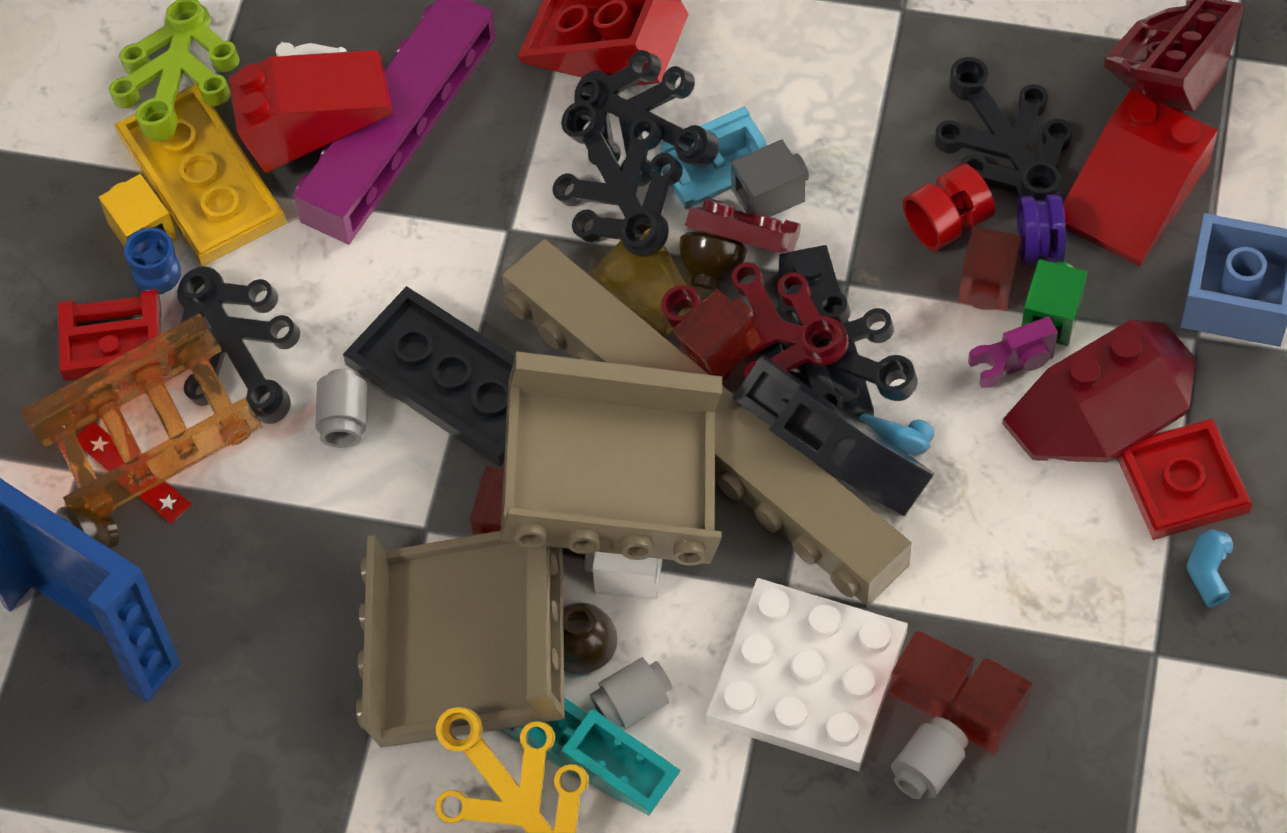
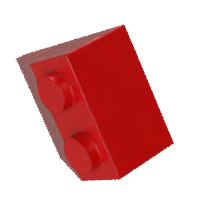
M543 0L518 54V59L523 64L582 78L587 73L596 70L607 73L610 76L626 68L631 56L635 52L645 50L660 58L661 71L655 80L651 82L641 80L633 86L661 83L689 13L681 0ZM648 60L644 63L642 72L646 69Z
M378 50L274 56L257 64H249L240 69L238 73L229 77L237 134L265 174L394 113L382 57Z
M1131 88L1107 122L1063 203L1065 229L1141 267L1210 165L1218 130L1155 99L1144 96Z

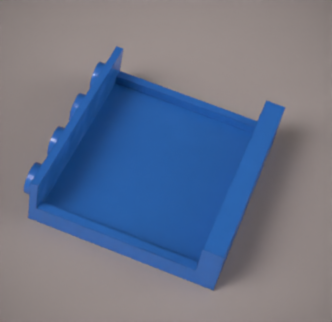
M0 478V601L5 609L11 611L30 588H33L103 634L130 691L148 703L181 662L141 568Z

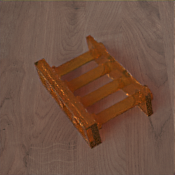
M200 313L21 410L28 427L45 447L57 442L79 489L63 497L66 506L85 507L96 512L101 518L108 517L118 506L227 446H235L244 442L250 437L251 433L263 427L245 397L234 404L230 401L209 361L210 357L221 352L222 349ZM191 369L214 414L187 429L165 383L184 371ZM146 393L169 439L142 453L120 408L122 405ZM98 418H102L124 464L97 478L75 433L78 429Z

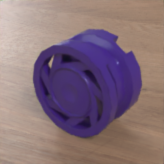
M1060 194L1046 195L1045 200H1035L1032 195L1019 196L1017 203V231L1019 230L1020 242H1018L1020 261L1023 262V265H1035L1038 259H1047L1049 262H1063L1065 257L1066 230L1064 208Z

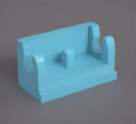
M746 106L700 126L712 131L719 141L718 154L715 160L707 167L697 168L684 163L679 159L673 145L665 141L660 143V153H669L682 164V176L671 188L685 210L704 202L708 197L713 198L730 190L731 161L767 146L762 133L750 117V112ZM671 163L663 167L661 171L663 175L669 172Z

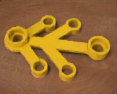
M464 707L451 708L439 717L436 724V735L442 746L451 751H463L502 800L469 798L459 790L445 791L438 796L435 802V812L440 820L451 824L462 820L516 825L522 826L527 833H576L580 795L586 791L589 784L588 774L583 767L577 764L564 765L557 770L554 776L555 789L560 793L554 829L540 813L546 752L552 748L555 742V734L549 724L542 721H533L526 724L521 730L520 743L524 748L519 786L482 739V722L473 710ZM460 718L465 719L471 728L469 736L464 740L456 738L452 731L453 724ZM534 727L542 728L547 735L546 743L541 748H534L528 741V734ZM568 770L577 772L581 778L580 787L573 792L566 790L562 785V776ZM449 796L457 797L461 801L462 810L456 817H451L444 811V802Z

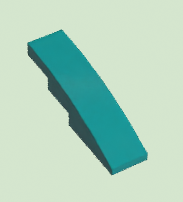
M564 697L565 719L545 722L552 727L555 734V742L552 748L546 752V759L560 768L568 764H577L583 767L588 774L590 785L650 816L681 770L591 708L589 713H587ZM524 726L500 730L520 742V733ZM534 727L528 734V741L531 746L541 748L546 743L547 735L542 728ZM568 770V771H567V772L571 773L572 775H574V776L578 777L579 779H581L580 776H579V774H578L577 772H575V771H573V770Z

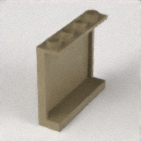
M516 351L508 380L500 541L515 542L526 548L541 546L569 548L571 551L579 554L594 552L622 554L624 557L633 560L646 558L675 560L677 563L686 566H694L701 563L711 564L722 539V531H715V410L722 395V376Z
M501 531L386 550L375 535L367 536V557L362 558L360 567L362 580L366 586L365 603L361 604L359 608V620L364 632V650L359 651L357 658L359 674L363 680L362 698H358L356 702V716L361 729L366 730L374 741L383 748L438 739L436 724L439 717L446 710L456 707L473 710L481 719L483 732L524 726L533 721L550 722L565 719L563 548L551 546L526 548L515 542L500 541ZM460 718L453 724L452 731L454 736L470 734V724L465 719Z

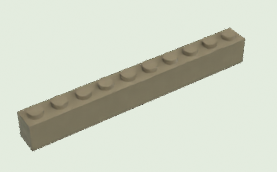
M545 238L502 274L505 293L503 300L506 307L518 319L524 320L526 318L534 324L544 341L554 349L561 347L571 357L576 359L709 375ZM722 386V395L715 410V478L720 489L730 499L734 501L742 500L754 511L755 517L760 524L772 533L778 531L792 543L796 554L803 561L810 565L816 563L830 575L834 586L842 594L850 598L855 596L868 606L910 566L912 542L817 463L769 431L771 426L732 399L734 395Z

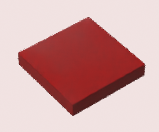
M1213 418L1151 435L1116 456L1152 540L1250 513L1252 502Z

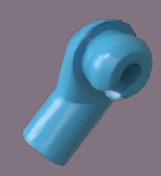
M865 413L859 417L867 425L910 455L916 456L925 453L930 448L929 442L934 438L932 426L924 420H913L907 427Z
M1209 529L1196 538L1187 562V572L1206 606L1210 608L1224 603L1231 595L1217 570L1221 561L1227 557L1226 553H1232L1233 541L1227 533L1215 529Z

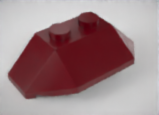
M1186 0V6L1167 8L1141 19L1131 27L1105 57L1104 67L1130 89L1132 88L1144 96L1155 99L1181 113L1195 112L1224 75L1244 12V4L1227 0Z
M1129 320L1049 367L1003 418L1002 424L1032 460L1047 461L1048 458L1071 462L1107 463L1189 413L1196 357L1166 323Z

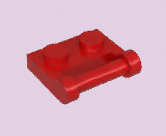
M145 290L141 292V296L82 304H76L75 300L58 302L59 362L63 380L69 381L162 369L160 320L162 311L158 290ZM142 315V318L79 326V323Z

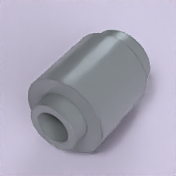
M332 370L317 382L315 428L320 433L321 442L328 446L346 448L357 445L361 440V434L366 430L367 383L351 370Z
M641 657L598 683L599 689L589 694L598 713L618 727L622 725L626 729L667 705L669 700L666 692L673 689L658 661L649 665Z
M934 717L929 723L921 724L891 764V769L896 776L894 778L896 786L903 793L914 799H921L922 797L935 798L965 758L964 749L968 745L966 735L955 724L941 717Z

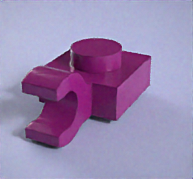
M1048 316L1003 333L1002 341L998 343L980 345L973 348L969 352L968 363L970 367L981 363H987L993 367L980 373L979 384L981 388H990L997 385L1002 380L1004 371L1009 375L1023 369L1032 371L1045 365L1054 357L1058 332Z

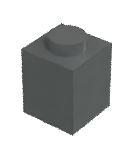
M782 139L731 161V190L746 213L751 215L757 213L772 217L805 202V181L809 179L808 169L802 157L798 153L792 155Z

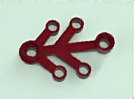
M744 262L736 266L732 272L731 279L737 292L747 297L756 315L704 304L698 292L688 285L672 287L664 294L661 301L663 314L668 323L676 329L688 330L700 324L745 335L720 349H709L703 352L698 359L697 365L709 375L722 376V382L728 378L731 366L777 342L792 345L770 358L788 372L806 362L816 366L833 364L843 357L849 345V337L843 324L836 319L820 316L810 298V288L806 278L797 272L787 273L782 276L777 288L782 301L786 305L795 308L802 325L782 321L764 288V278L759 267L751 262ZM755 275V279L751 283H740L745 276ZM793 285L802 286L800 291L795 294L786 293L788 288ZM693 308L689 313L678 316L682 309ZM823 339L832 340L827 346L816 348L819 341ZM758 360L752 361L746 366L744 379H746ZM712 362H722L717 370H706Z

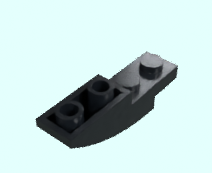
M766 355L759 358L732 398L771 426L769 431L803 455L862 493L903 516L907 515L935 475L934 472L854 414L847 415Z

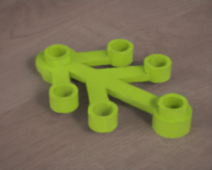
M198 0L174 1L166 10L165 26L138 43L125 46L119 54L125 72L130 75L114 80L109 86L110 95L117 107L129 108L136 105L141 98L139 90L161 76L155 98L143 102L137 108L135 115L142 133L153 141L161 142L168 140L176 131L178 118L173 107L183 73L199 87L204 103L209 106L221 105L231 95L225 77L211 72L190 52L191 44L194 40L208 51L212 66L218 72L231 71L240 62L235 45L230 41H223L209 28L211 24L209 11ZM171 43L168 51L152 61L150 60L149 55Z

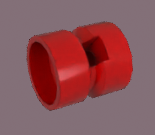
M964 163L940 175L936 179V185L927 183L906 195L902 202L905 218L914 235L926 248L935 252L961 236L962 230L970 232L993 218L996 209L992 194L983 178L974 168Z

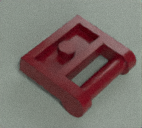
M709 197L705 200L703 207H690L685 223L686 227L777 253L793 251L801 229L800 223L787 219L782 223L779 219L757 213L751 215L737 211L735 207L723 204L722 201Z

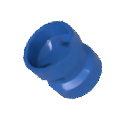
M143 228L134 232L127 239L124 246V255L137 288L141 291L157 289L159 294L172 290L181 278V267L175 255V248L170 236L161 229Z

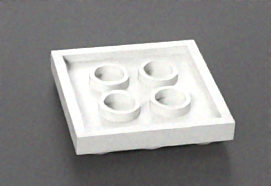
M757 578L708 707L706 723L860 771L907 634L908 623Z

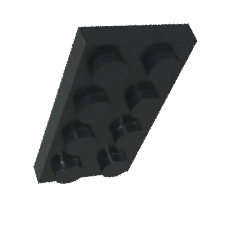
M406 286L343 353L345 365L501 467L505 458L508 380L515 356Z

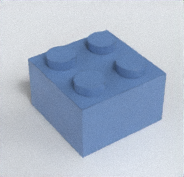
M1204 213L1195 248L1180 328L1281 347L1287 327V229Z

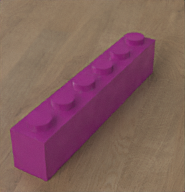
M436 0L433 5L430 4L425 8L419 25L409 38L406 37L400 42L395 58L385 70L394 113L324 146L320 160L309 175L306 174L299 180L294 191L300 223L350 245L495 42L496 34L492 10L469 0Z

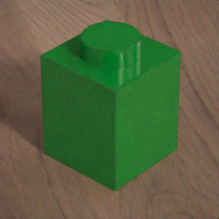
M1039 259L1024 306L1021 326L1049 316L1058 332L1056 343L1069 346L1083 299L1088 271L1077 269L1065 262H1049Z

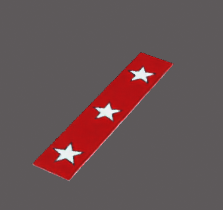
M94 421L72 439L74 443L170 524L193 505Z

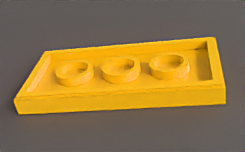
M196 84L177 93L173 108L178 118V124L174 135L168 140L157 142L146 137L139 127L135 116L136 113L114 124L121 141L156 196L169 212L170 218L201 266L287 224L285 214L214 106L204 103L199 87Z

